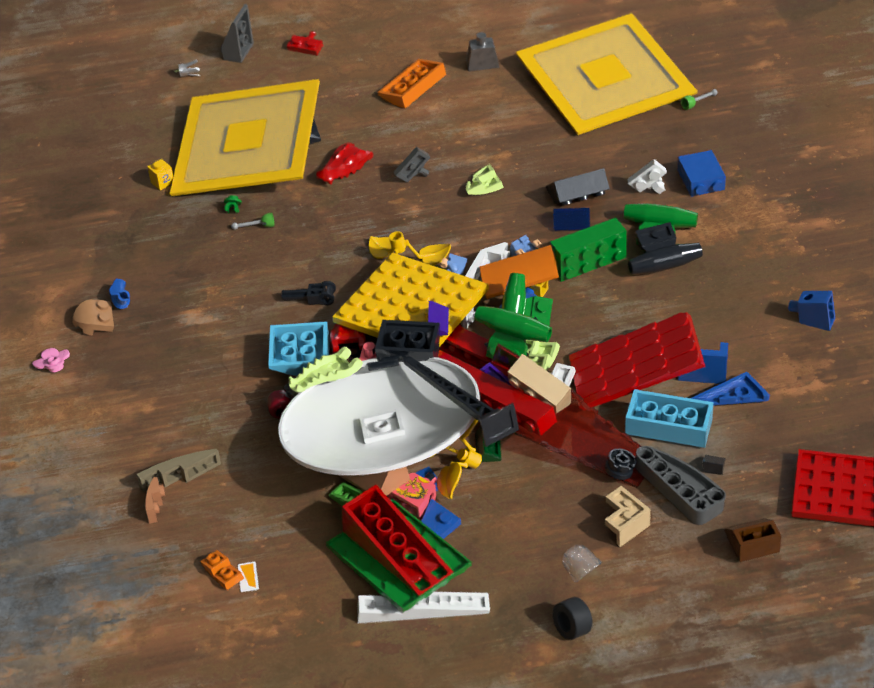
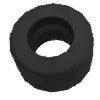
M571 597L555 604L552 616L555 627L561 636L565 639L573 640L591 631L593 624L592 615L582 599Z

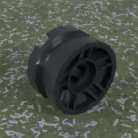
M613 449L609 452L604 468L611 477L626 480L632 476L637 460L627 450Z

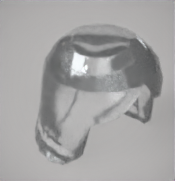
M583 545L572 546L564 553L562 563L574 582L580 581L590 571L602 564V561Z

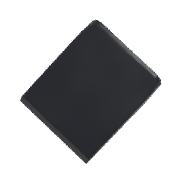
M705 455L702 463V472L723 475L726 458Z

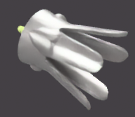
M198 60L179 64V70H175V72H180L181 77L186 75L200 76L189 74L197 73L200 71L199 68H186L197 63Z

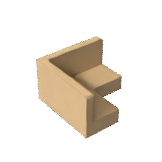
M620 486L606 496V502L616 512L605 519V525L617 534V545L619 547L650 526V508L625 488Z

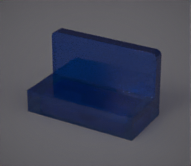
M590 208L553 209L555 231L583 230L590 227Z

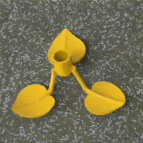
M400 231L391 233L389 237L370 236L369 239L370 253L377 259L386 258L390 253L394 252L395 254L403 253L406 246H408L418 259H422L423 263L435 265L441 263L442 259L447 257L451 249V244L430 245L422 248L419 251L420 254H418L410 245L409 240L404 239L403 233Z
M476 419L459 437L467 448L457 450L450 446L446 447V449L456 453L460 461L451 462L450 466L443 467L438 475L437 488L446 498L452 499L453 491L461 476V466L465 468L469 466L476 469L482 461L481 454L475 452L476 449L471 447L465 440L478 422Z

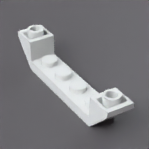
M504 242L480 250L465 276L481 281L480 266L510 257L508 243ZM474 307L461 321V325L465 329L475 320Z

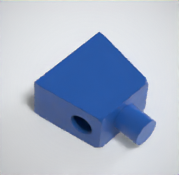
M803 291L798 301L790 300L788 310L798 312L801 324L830 331L835 321L833 292Z

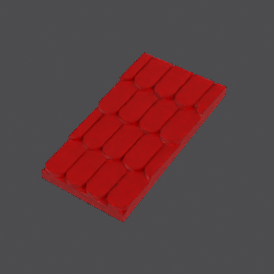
M687 312L678 313L658 323L652 322L626 335L621 334L603 343H595L569 355L570 364L572 367H575L576 371L573 378L579 407L583 410L631 394L634 389L642 390L706 367L691 315Z

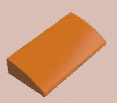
M418 59L377 93L387 102L401 108H407L446 75L444 64Z
M551 245L480 266L482 282L489 284V290L485 293L487 299L504 294L510 273L525 275L526 287L559 278Z

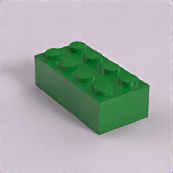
M617 218L550 241L556 260L558 279L562 282L626 258L627 230Z

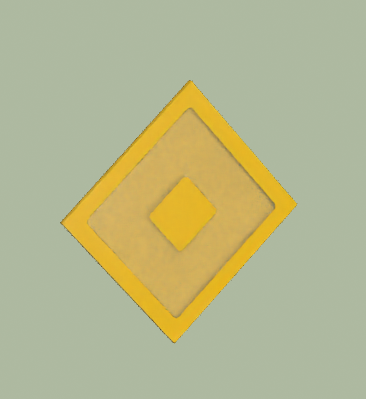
M632 13L516 52L517 57L577 135L680 100L684 96L697 94L695 87Z
M319 79L192 97L170 195L176 196L303 179Z

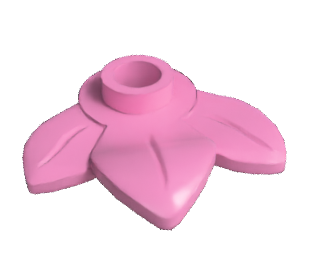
M49 348L41 353L42 358L33 361L32 364L37 369L47 368L50 372H58L63 369L64 360L70 356V353L67 349L58 352L55 348Z

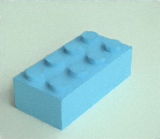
M634 389L626 415L625 434L705 448L713 419L714 402Z

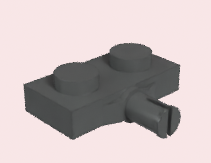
M415 147L394 173L407 183L418 173L427 177L429 170L423 167L431 157L425 151Z

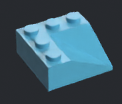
M327 322L270 325L269 369L298 376V374H302L303 367H308V362L314 364L315 358L320 360L321 356L329 355Z

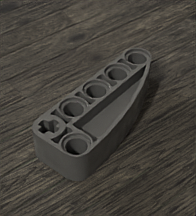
M641 446L637 449L635 465L637 471L692 523L703 525L723 512L726 494L710 478L688 463L649 446Z

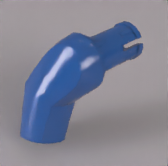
M115 279L109 289L111 301L118 309L127 308L130 303V294L125 290L126 282L121 279Z

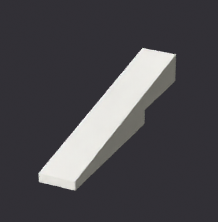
M433 592L429 597L422 599L413 608L405 612L399 611L383 596L359 595L358 623L489 614L490 612L488 593Z

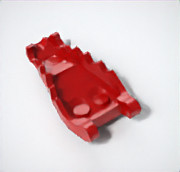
M351 142L340 145L326 166L316 173V178H321L330 185L335 178H348L350 173L355 174L368 160L372 159L373 152L359 149Z
M336 323L330 333L333 353L339 351V344L359 342V350H362L363 345L367 341V334Z

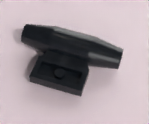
M670 222L636 230L635 236L641 250L646 253L628 260V268L633 275L655 273L679 267L702 257V247L700 243L676 244V235Z

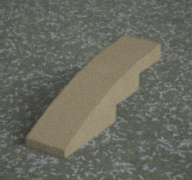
M217 449L194 452L154 465L136 474L139 487L143 492L147 491L154 477H157L159 484L162 483L164 487L182 478L187 483L221 464L219 451Z

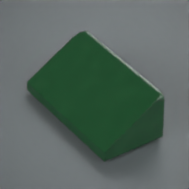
M480 426L475 432L476 452L482 456L481 462L501 461L500 440L486 447Z

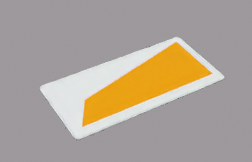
M256 562L238 564V570L242 572L244 577L240 581L241 592L258 590Z

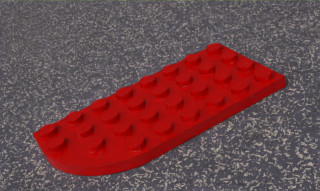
M799 449L792 517L874 526V457Z

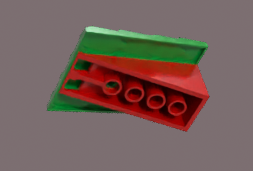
M377 484L342 506L343 532L326 542V547L344 564L346 563L380 595L402 612L413 608L416 603L429 597L435 590L446 585L451 579L464 573L467 568L472 566V562L394 499L390 500Z

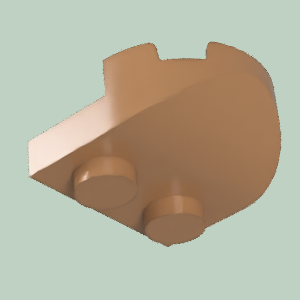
M86 300L82 302L74 312V326H79L83 329V333L87 335H93L94 330L113 332L114 322L111 301Z

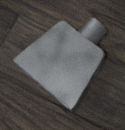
M478 33L476 35L477 39L469 41L466 58L468 71L499 68L493 39L491 37L486 38V33Z

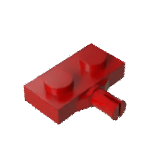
M310 31L307 37L293 35L287 44V49L317 56L323 47V41L313 39L316 33Z

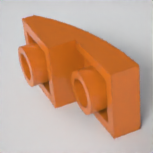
M218 550L210 553L200 561L206 571L226 590L244 579L242 572L232 566L228 557Z

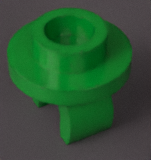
M230 195L228 198H225V211L229 213V209L235 207L234 211L238 213V206L242 203L239 197Z

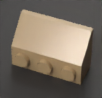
M522 354L509 369L508 379L512 386L515 388L520 387L525 393L553 406L555 413L570 405L571 388Z

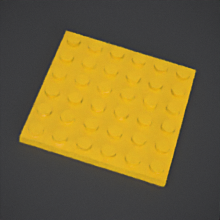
M391 253L332 318L336 324L378 338L382 320L428 322L429 301H433L449 308L448 335L440 336V347L489 290V284Z

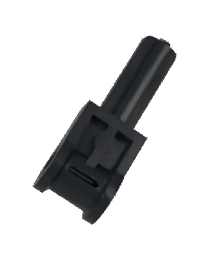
M331 281L312 283L308 285V289L283 290L281 297L282 300L307 299L308 304L328 306L334 303L335 297L333 293L336 291V285Z

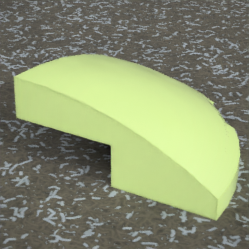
M490 164L473 175L472 184L470 181L466 184L467 193L471 195L487 194L504 188Z
M526 340L528 358L547 371L557 356L560 348L557 342Z

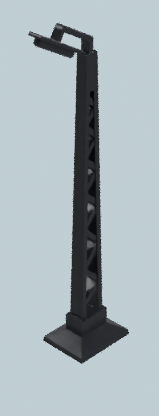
M404 354L381 358V361L367 363L368 370L372 371L399 366L398 361L403 360V363L480 422L486 447L519 430L513 403L494 410L411 356L406 357Z

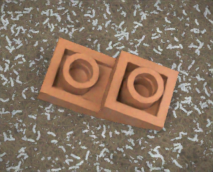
M154 477L150 482L146 494V512L149 524L157 522L156 514L160 513L159 506L163 505L162 497L165 496L163 484L159 485L157 477Z

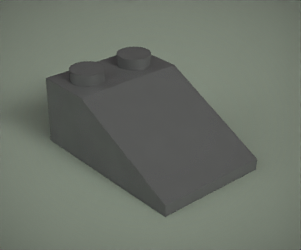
M244 4L232 22L221 46V53H223V59L226 61L242 63L254 44L248 4Z

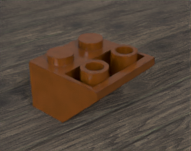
M763 518L724 528L725 534L739 562L780 552L781 534L774 520Z

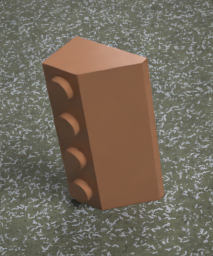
M407 466L375 474L338 475L363 492L377 484L386 496L410 480Z

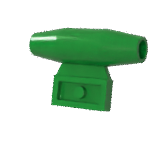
M650 203L626 204L624 219L641 223L642 225L639 226V230L670 222L676 235L675 228H696L698 213L675 206Z
M510 273L503 294L501 308L532 318L536 317L538 321L549 326L553 299L539 296L526 298L525 275Z
M478 306L475 312V321L495 330V333L489 339L486 357L512 365L522 354L527 355L528 347L526 340L548 342L552 335V327L532 317L503 308Z

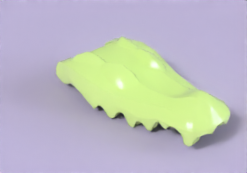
M343 347L335 354L321 356L320 360L315 358L314 364L308 362V367H303L302 374H298L294 379L291 376L289 377V386L293 391L301 393L317 384L351 376L361 368L363 362L359 358H354L349 363L346 359L351 355V351L347 347Z

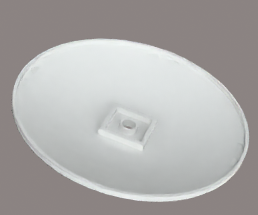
M437 357L429 358L427 361H419L480 400L477 383L464 368ZM377 358L362 361L361 368L351 376L336 381H326L298 393L287 405L281 416L279 437L281 445L289 457L306 468L335 475H367L399 469L431 457L462 436L475 418L408 368L403 362H399V366L369 371L367 363L378 362Z

